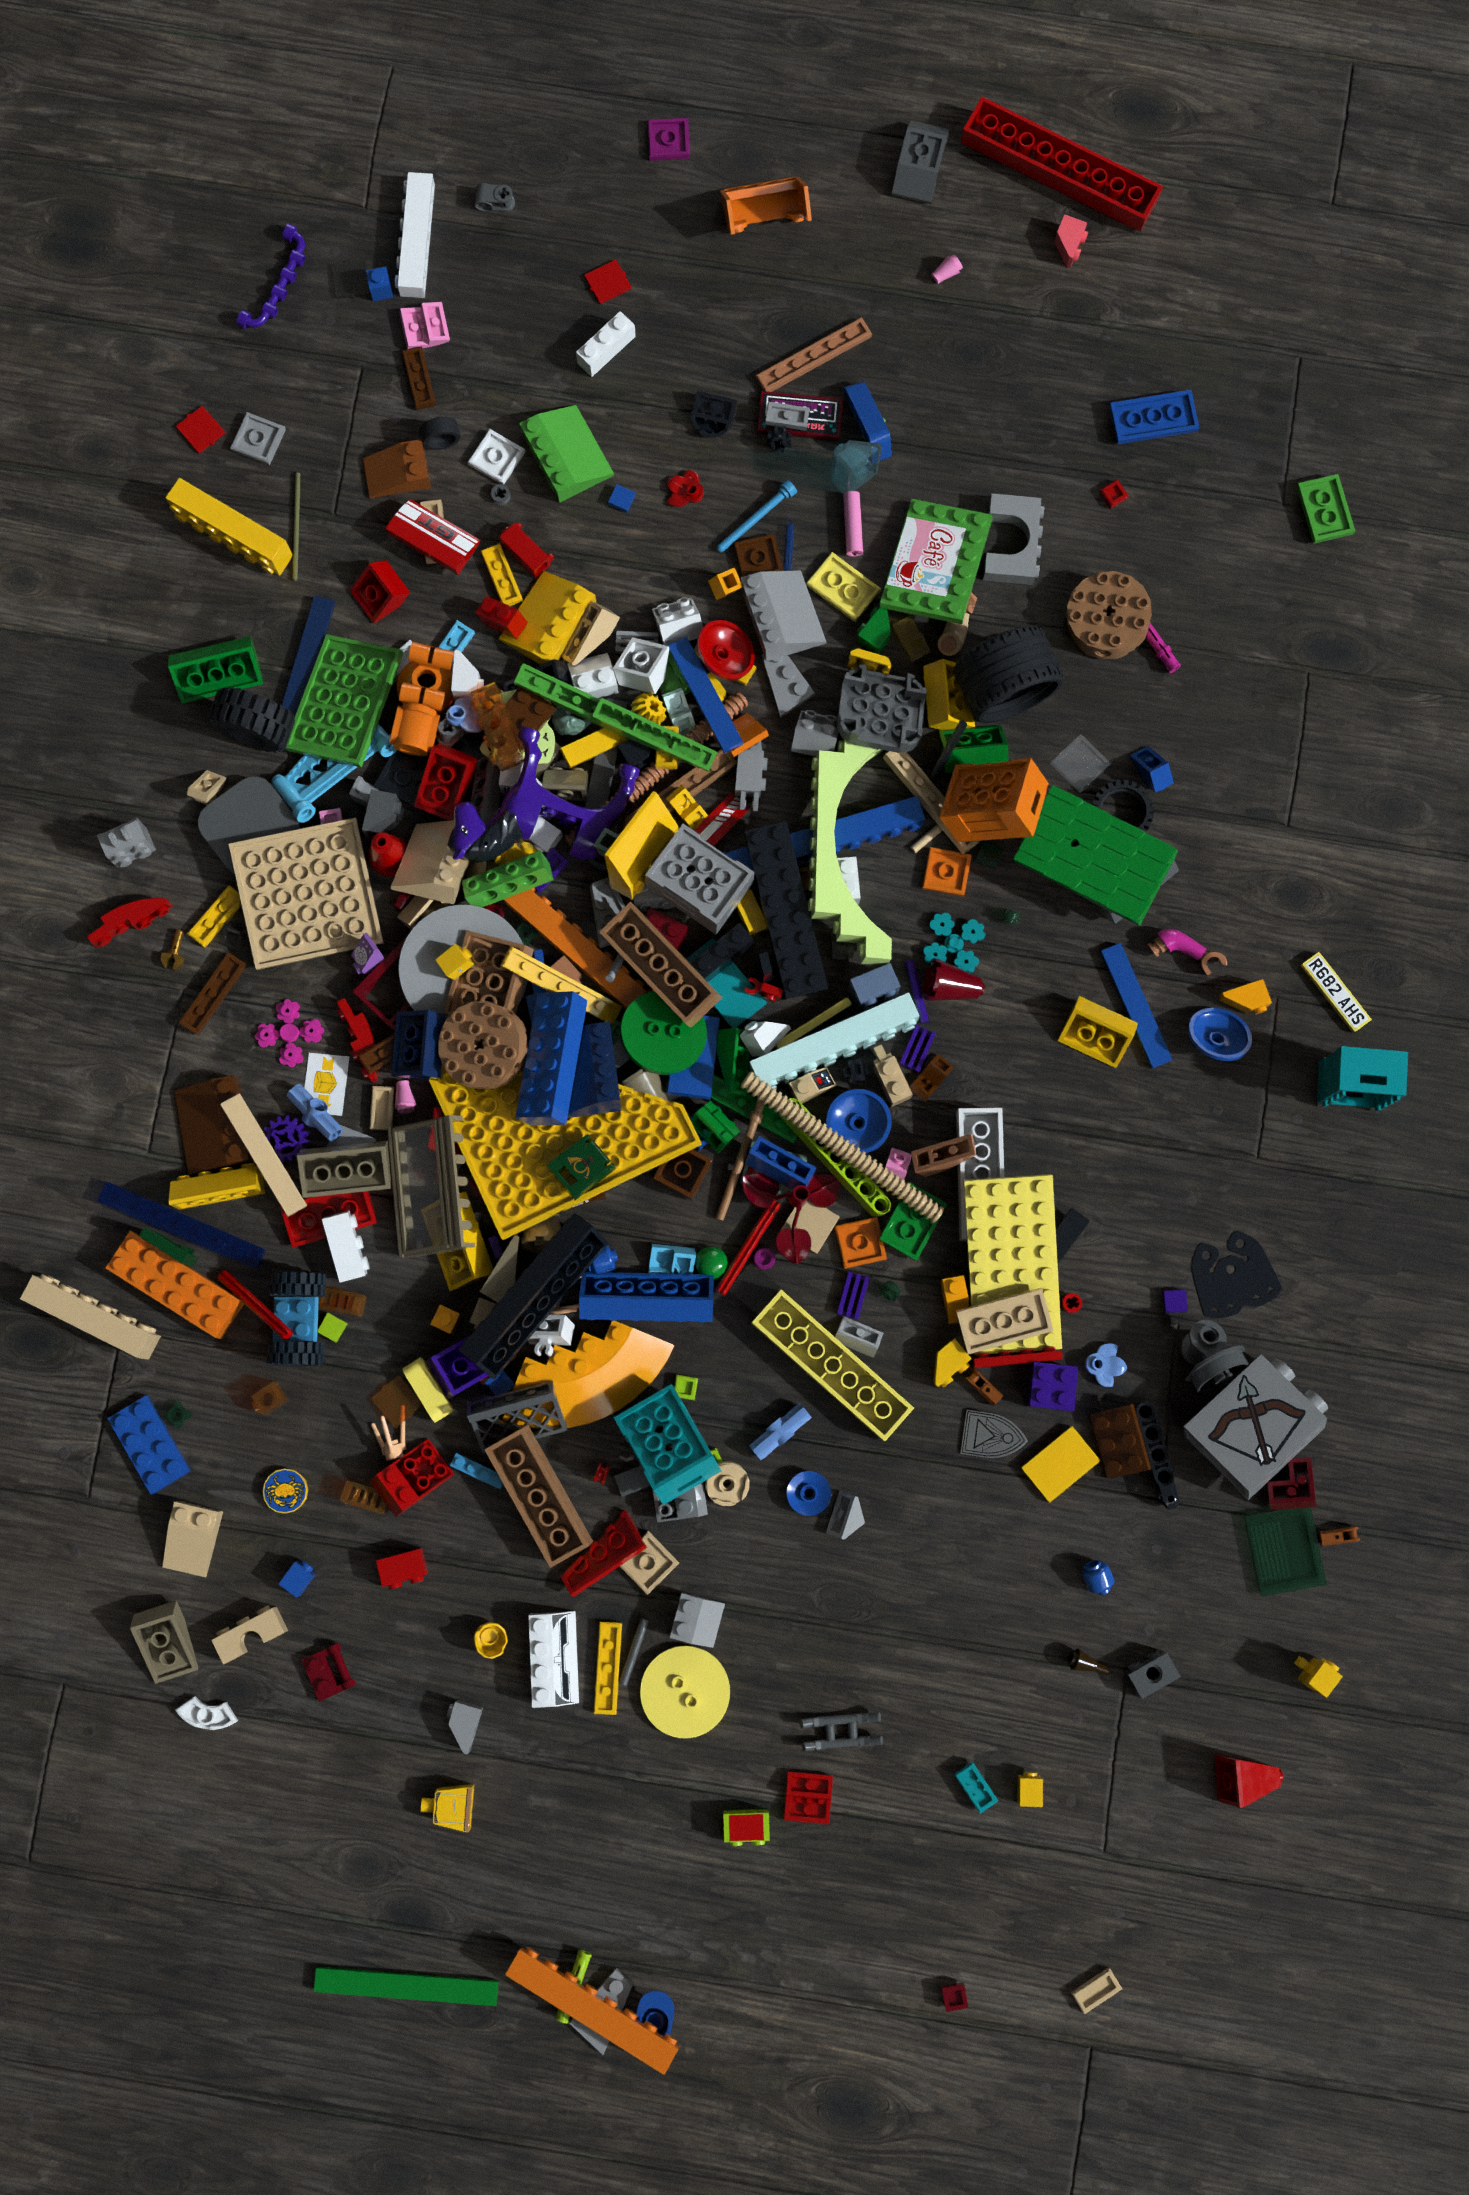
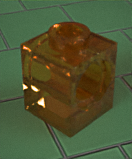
M278 1382L270 1383L251 1396L253 1408L258 1414L261 1413L262 1415L270 1414L289 1401ZM266 1394H271L273 1397V1402L269 1406H266L263 1402Z

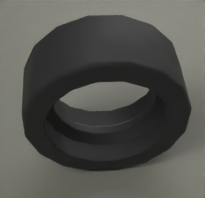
M452 417L432 418L424 422L419 428L422 444L426 449H446L455 445L461 439L458 423Z

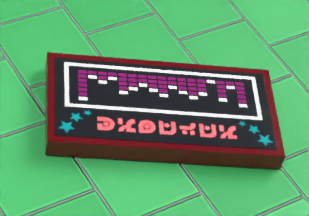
M761 392L758 433L768 434V430L773 432L775 426L765 425L769 402L810 408L807 430L786 428L788 433H792V436L840 440L843 399Z

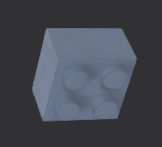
M889 963L850 979L848 989L857 1010L864 1009L865 1012L876 1007L875 1004L883 1001L885 1003L895 999L901 986Z

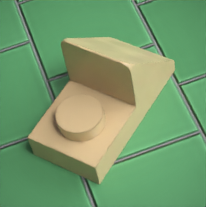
M206 770L188 787L187 795L195 798L200 803L208 805L219 797L226 782V777Z

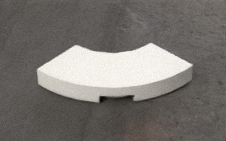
M196 1696L175 1709L184 1721L192 1726L203 1729H222L238 1721L227 1702L220 1705H207L202 1703Z

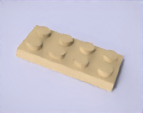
M1042 1288L956 1310L968 1354L1054 1331Z

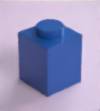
M381 267L366 270L373 302L393 298L387 268Z
M304 1560L302 1562H294L279 1585L293 1596H301L316 1575L312 1571L314 1569L313 1566Z

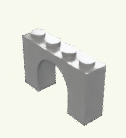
M991 494L988 514L993 515L992 522L1009 523L1018 526L1026 535L1027 546L1021 552L1012 555L986 553L983 580L1033 585L1034 579L1039 577L1040 565H1036V561L1041 555V545H1038V538H1042L1043 526L1039 525L1040 519H1043L1044 506H1041V498Z

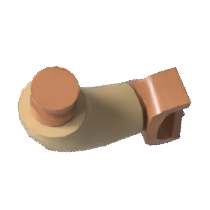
M972 592L963 623L947 622L943 634L938 640V648L944 655L951 656L956 654L964 644L970 616L968 613H973L977 597Z

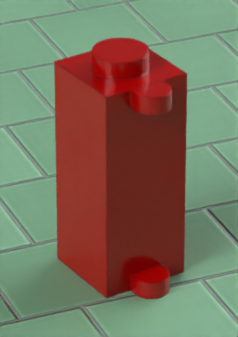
M520 522L514 523L510 527L507 526L501 532V536H499L501 545L536 579L551 565L550 562L554 559V556L552 554L547 555L521 530L523 525Z

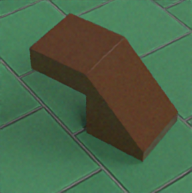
M937 1054L911 1084L910 1090L926 1102L953 1070L954 1066Z

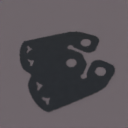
M1234 1232L1228 1242V1248L1234 1253L1248 1256V1261L1232 1255L1221 1259L1215 1268V1272L1211 1273L1210 1268H1213L1219 1257L1218 1249L1215 1246L1202 1243L1196 1250L1192 1262V1270L1203 1312L1207 1317H1230L1238 1314L1244 1305L1251 1307L1264 1305L1277 1297L1282 1290V1286L1262 1246L1256 1239L1244 1232ZM1238 1239L1245 1241L1244 1248L1240 1249L1236 1246ZM1204 1251L1211 1253L1210 1260L1206 1261L1202 1258ZM1228 1265L1236 1267L1234 1274L1227 1272L1226 1268ZM1269 1287L1275 1288V1290H1272L1271 1293L1268 1294ZM1255 1294H1257L1258 1296L1261 1297V1298H1256L1255 1300H1253V1298L1255 1297ZM1228 1304L1235 1305V1307H1230V1309L1227 1310L1229 1306ZM1215 1307L1219 1312H1211V1310Z

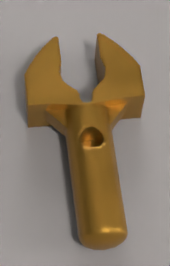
M182 930L175 931L170 951L167 953L162 952L160 959L166 969H168L169 960L173 957L175 959L174 971L184 964L185 958L179 954L184 934Z

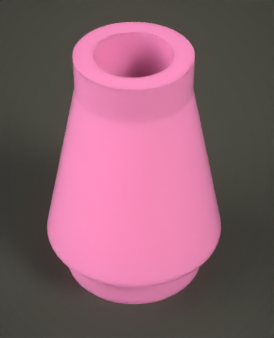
M953 254L947 256L931 276L939 284L959 274V270L963 267L959 259Z
M409 1081L396 1082L395 1109H397L399 1114L414 1112L416 1102L411 1092Z

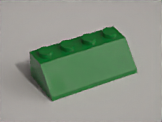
M251 636L169 655L168 668L181 704L216 696L217 691L223 687L245 689L264 684Z

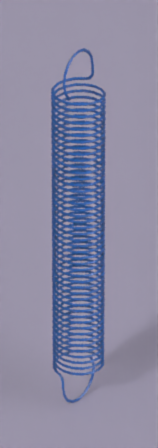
M793 524L792 526H788V550L786 571L790 570V568L792 570L791 552L793 553Z

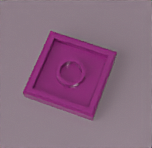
M688 118L648 120L650 161L690 159Z

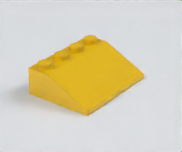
M543 571L518 609L528 622L520 636L516 640L502 633L499 640L540 665L553 659L559 661L590 602L596 603V596L574 582Z
M654 791L604 854L611 889L632 900L636 894L642 892L646 882L645 874L678 831L677 823L659 795Z

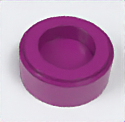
M769 1248L758 1249L754 1254V1264L761 1270L770 1269L775 1263L774 1252Z

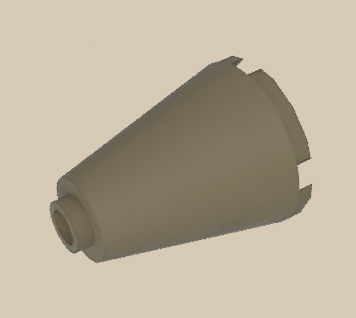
M641 1068L624 1081L618 1083L633 1088V1091L648 1093L668 1101L659 1074H654Z

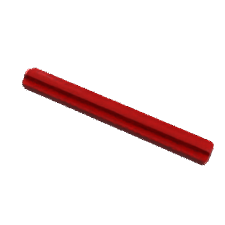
M773 1200L772 1205L763 1211L717 1285L716 1291L722 1295L727 1294L779 1210L780 1204L777 1201Z
M223 1270L218 1275V1280L282 1339L288 1340L293 1335V1331L229 1272Z

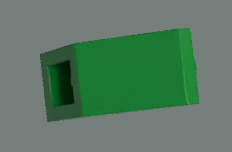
M875 607L869 616L871 619L868 623H863L857 630V642L870 652L879 654L889 642L891 631L887 609Z

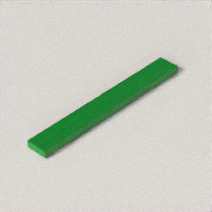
M317 1966L314 1992L497 2006L499 1980Z

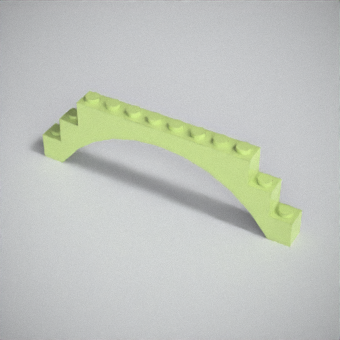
M842 738L841 741H838L837 752L819 750L816 758L812 759V771H815V778L813 777L811 781V790H814V797L811 799V810H814V817L810 821V830H813V837L810 839V850H813V858L811 857L809 861V870L812 871V878L809 879L808 886L809 891H812V898H809L808 911H811V919L834 921L833 934H836V941L860 943L858 956H861V964L884 966L891 960L892 938L877 927L853 899L841 874L836 856L834 835L837 808L845 787L853 775L868 760L883 750L855 745Z

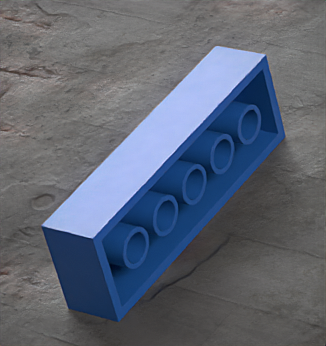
M574 991L537 993L515 1118L530 1126L566 1125L588 1001Z
M584 1272L581 1277L579 1294L580 1319L713 1322L714 1275L613 1272L596 1274L594 1272Z

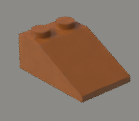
M422 439L401 442L363 458L370 498L431 488Z

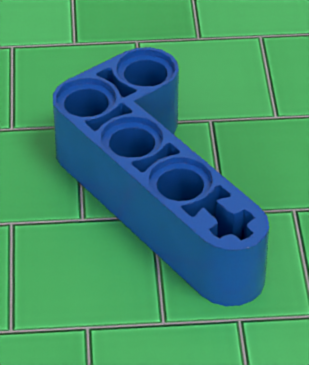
M861 381L844 387L847 404L865 438L866 452L870 463L873 464L892 457L889 430L866 383Z

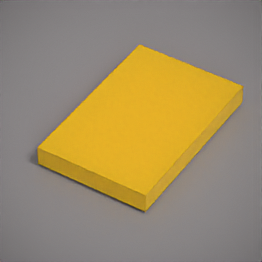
M1071 1426L1024 1464L1021 1469L1050 1503L1099 1463L1100 1459L1074 1427Z

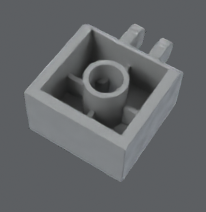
M137 817L97 835L105 856L116 867H126L133 860L146 858L152 854L151 852L156 850L147 828Z

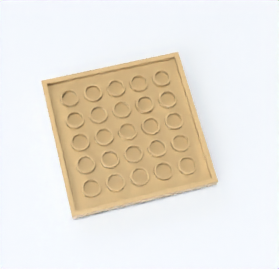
M356 818L229 843L256 970L354 950L366 932L375 945L384 944Z

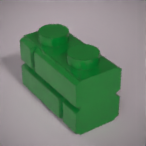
M711 1100L690 1119L695 1130L717 1153L727 1147L741 1132L736 1124L730 1121L722 1113L720 1107L714 1105Z

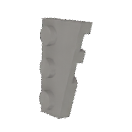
M764 653L762 654V660L780 718L815 695V692L788 655L766 661Z

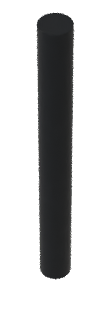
M963 720L959 721L928 777L933 784L967 727V723Z

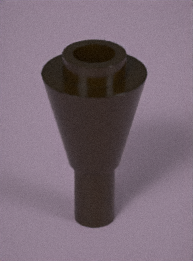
M1078 1648L1069 1655L1068 1664L1071 1670L1096 1671L1105 1675L1109 1674L1110 1666L1098 1663Z

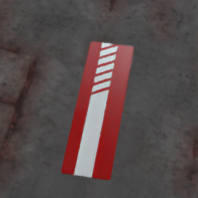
M730 793L694 831L701 835L704 841L714 847L750 808L746 805L745 810H740V799L733 793Z

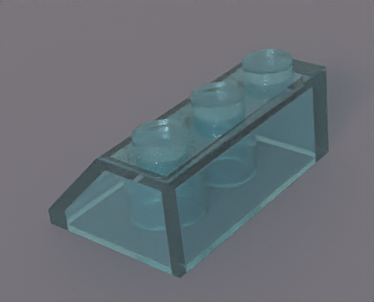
M849 440L847 443H842L834 449L830 480L842 494L857 490L878 473L882 450L880 443Z

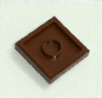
M774 533L733 542L741 577L758 572L783 571Z

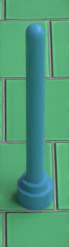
M785 480L780 485L779 492L717 546V551H725L784 498L793 497L797 493L795 486L789 480Z

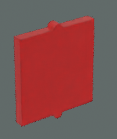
M616 259L584 275L591 287L590 291L595 294L600 304L632 289L626 278V272L622 271Z
M203 406L192 414H188L187 418L176 426L199 454L210 445H214V442L225 434L222 427Z

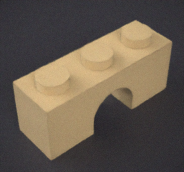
M268 1605L257 1611L258 1616L252 1619L247 1616L237 1621L238 1626L232 1630L226 1627L216 1633L217 1637L212 1642L223 1665L248 1652L244 1644V1638L249 1631L257 1632L261 1636L263 1643L288 1631L277 1607L270 1609Z

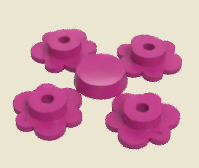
M286 999L284 1003H279L276 1006L277 1018L284 1020L286 1023L281 1027L280 1032L275 1029L273 1024L268 1026L261 1024L258 1026L255 1038L259 1040L258 1044L265 1048L268 1045L274 1046L276 1044L275 1040L281 1037L288 1044H286L285 1048L280 1049L281 1056L279 1061L282 1065H288L293 1068L296 1064L303 1062V1056L301 1055L302 1049L296 1047L291 1042H294L300 1034L302 1037H305L304 1040L307 1043L311 1041L318 1043L321 1041V1034L325 1030L317 1019H313L311 1022L305 1021L304 1027L298 1030L297 1026L291 1023H293L294 1019L299 1018L300 1014L298 1011L300 1005L297 1002H291L289 999Z

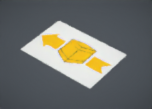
M309 1053L304 1088L313 1098L321 1099L328 1105L327 1112L330 1115L342 1116L349 1057Z

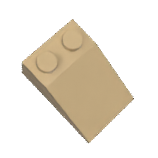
M182 1501L174 1502L168 1524L162 1567L207 1577L223 1511Z

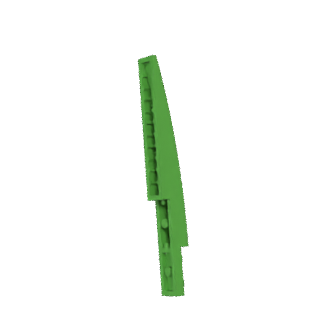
M524 663L514 681L515 685L553 702V705L707 772H709L717 755V751L606 699L594 697Z

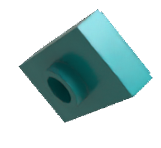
M972 1761L954 1773L980 1814L998 1802V1799Z

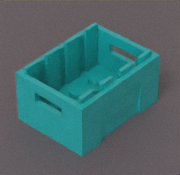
M1346 1046L1336 1049V1052L1319 1061L1317 1103L1322 1104V1107H1327L1331 1104L1375 1108V1112H1379L1391 1106L1394 1102L1400 1101L1401 1098L1406 1096L1408 1052ZM1346 1091L1362 1093V1098L1345 1097Z
M672 1384L614 1417L623 1436L641 1464L653 1491L663 1505L722 1471ZM657 1427H663V1431L661 1433L655 1432ZM667 1445H673V1449L671 1451L665 1450Z

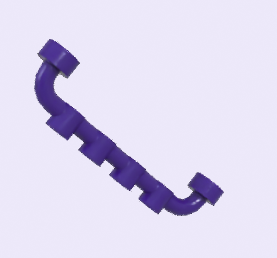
M290 223L286 225L282 238L290 243L295 240L297 246L291 252L286 267L282 269L277 284L273 286L271 296L264 303L260 316L252 319L251 313L245 310L240 312L236 325L243 329H246L248 326L253 328L260 327L265 324L269 317L273 319L278 313V307L275 306L277 301L283 302L287 296V290L284 287L287 282L290 284L294 283L297 273L293 270L296 265L302 267L305 262L306 255L302 254L305 248V240L297 232V227Z

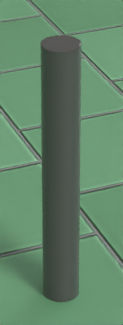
M640 1618L619 1683L627 1686L649 1623L647 1619Z

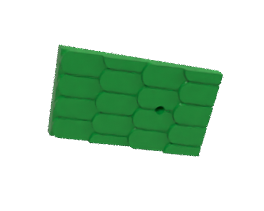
M1052 785L1043 802L1034 836L1024 838L1014 857V861L1140 926L1178 850L1170 844L1147 834L1145 831L1083 801V799Z

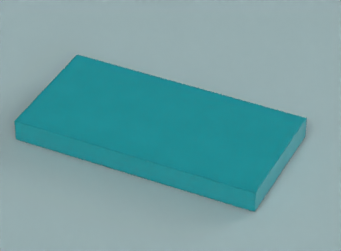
M711 938L686 958V960L691 963L716 941ZM731 963L708 982L722 997L714 1005V1008L731 1028H738L767 1004L759 993L748 995L744 992L745 988L752 990L754 986L748 982V979L734 963Z

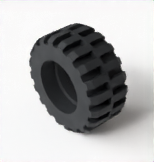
M223 687L217 691L207 718L210 727L224 737L244 744L247 747L274 753L281 752L286 748L295 723L294 715L281 704H277L275 701L251 691L232 687Z

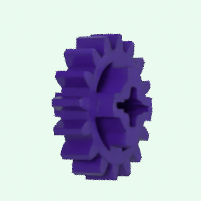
M279 1116L277 1117V1123L269 1121L271 1127H264V1130L267 1132L265 1136L272 1148V1137L275 1139L274 1151L278 1158L280 1157L281 1163L285 1164L286 1159L293 1163L294 1157H297L299 1151L306 1149L304 1144H310V1141L305 1139L309 1132L302 1131L306 1126L303 1123L298 1125V1119L295 1118L291 1122V1117L286 1116L285 1121H283ZM286 1126L285 1129L277 1131L278 1128ZM296 1130L298 1131V1134H299V1142L296 1141V1137H295V1135H296V1133H297ZM278 1136L288 1137L293 1144L283 1142ZM289 1149H295L290 1153L283 1154Z

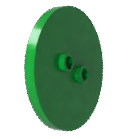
M651 991L639 996L628 1006L621 1021L620 1037L625 1052L640 1068L654 1074L672 1075L688 1069L699 1059L705 1048L707 1028L703 1017L692 1028L689 1027L655 991Z

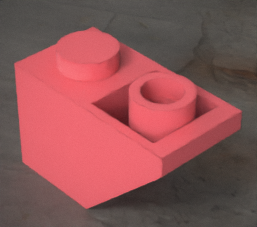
M1064 214L1054 243L1066 267L1071 268L1073 261L1077 262L1081 253V249H1078L1080 243L1084 244L1088 232L1085 231L1087 222Z

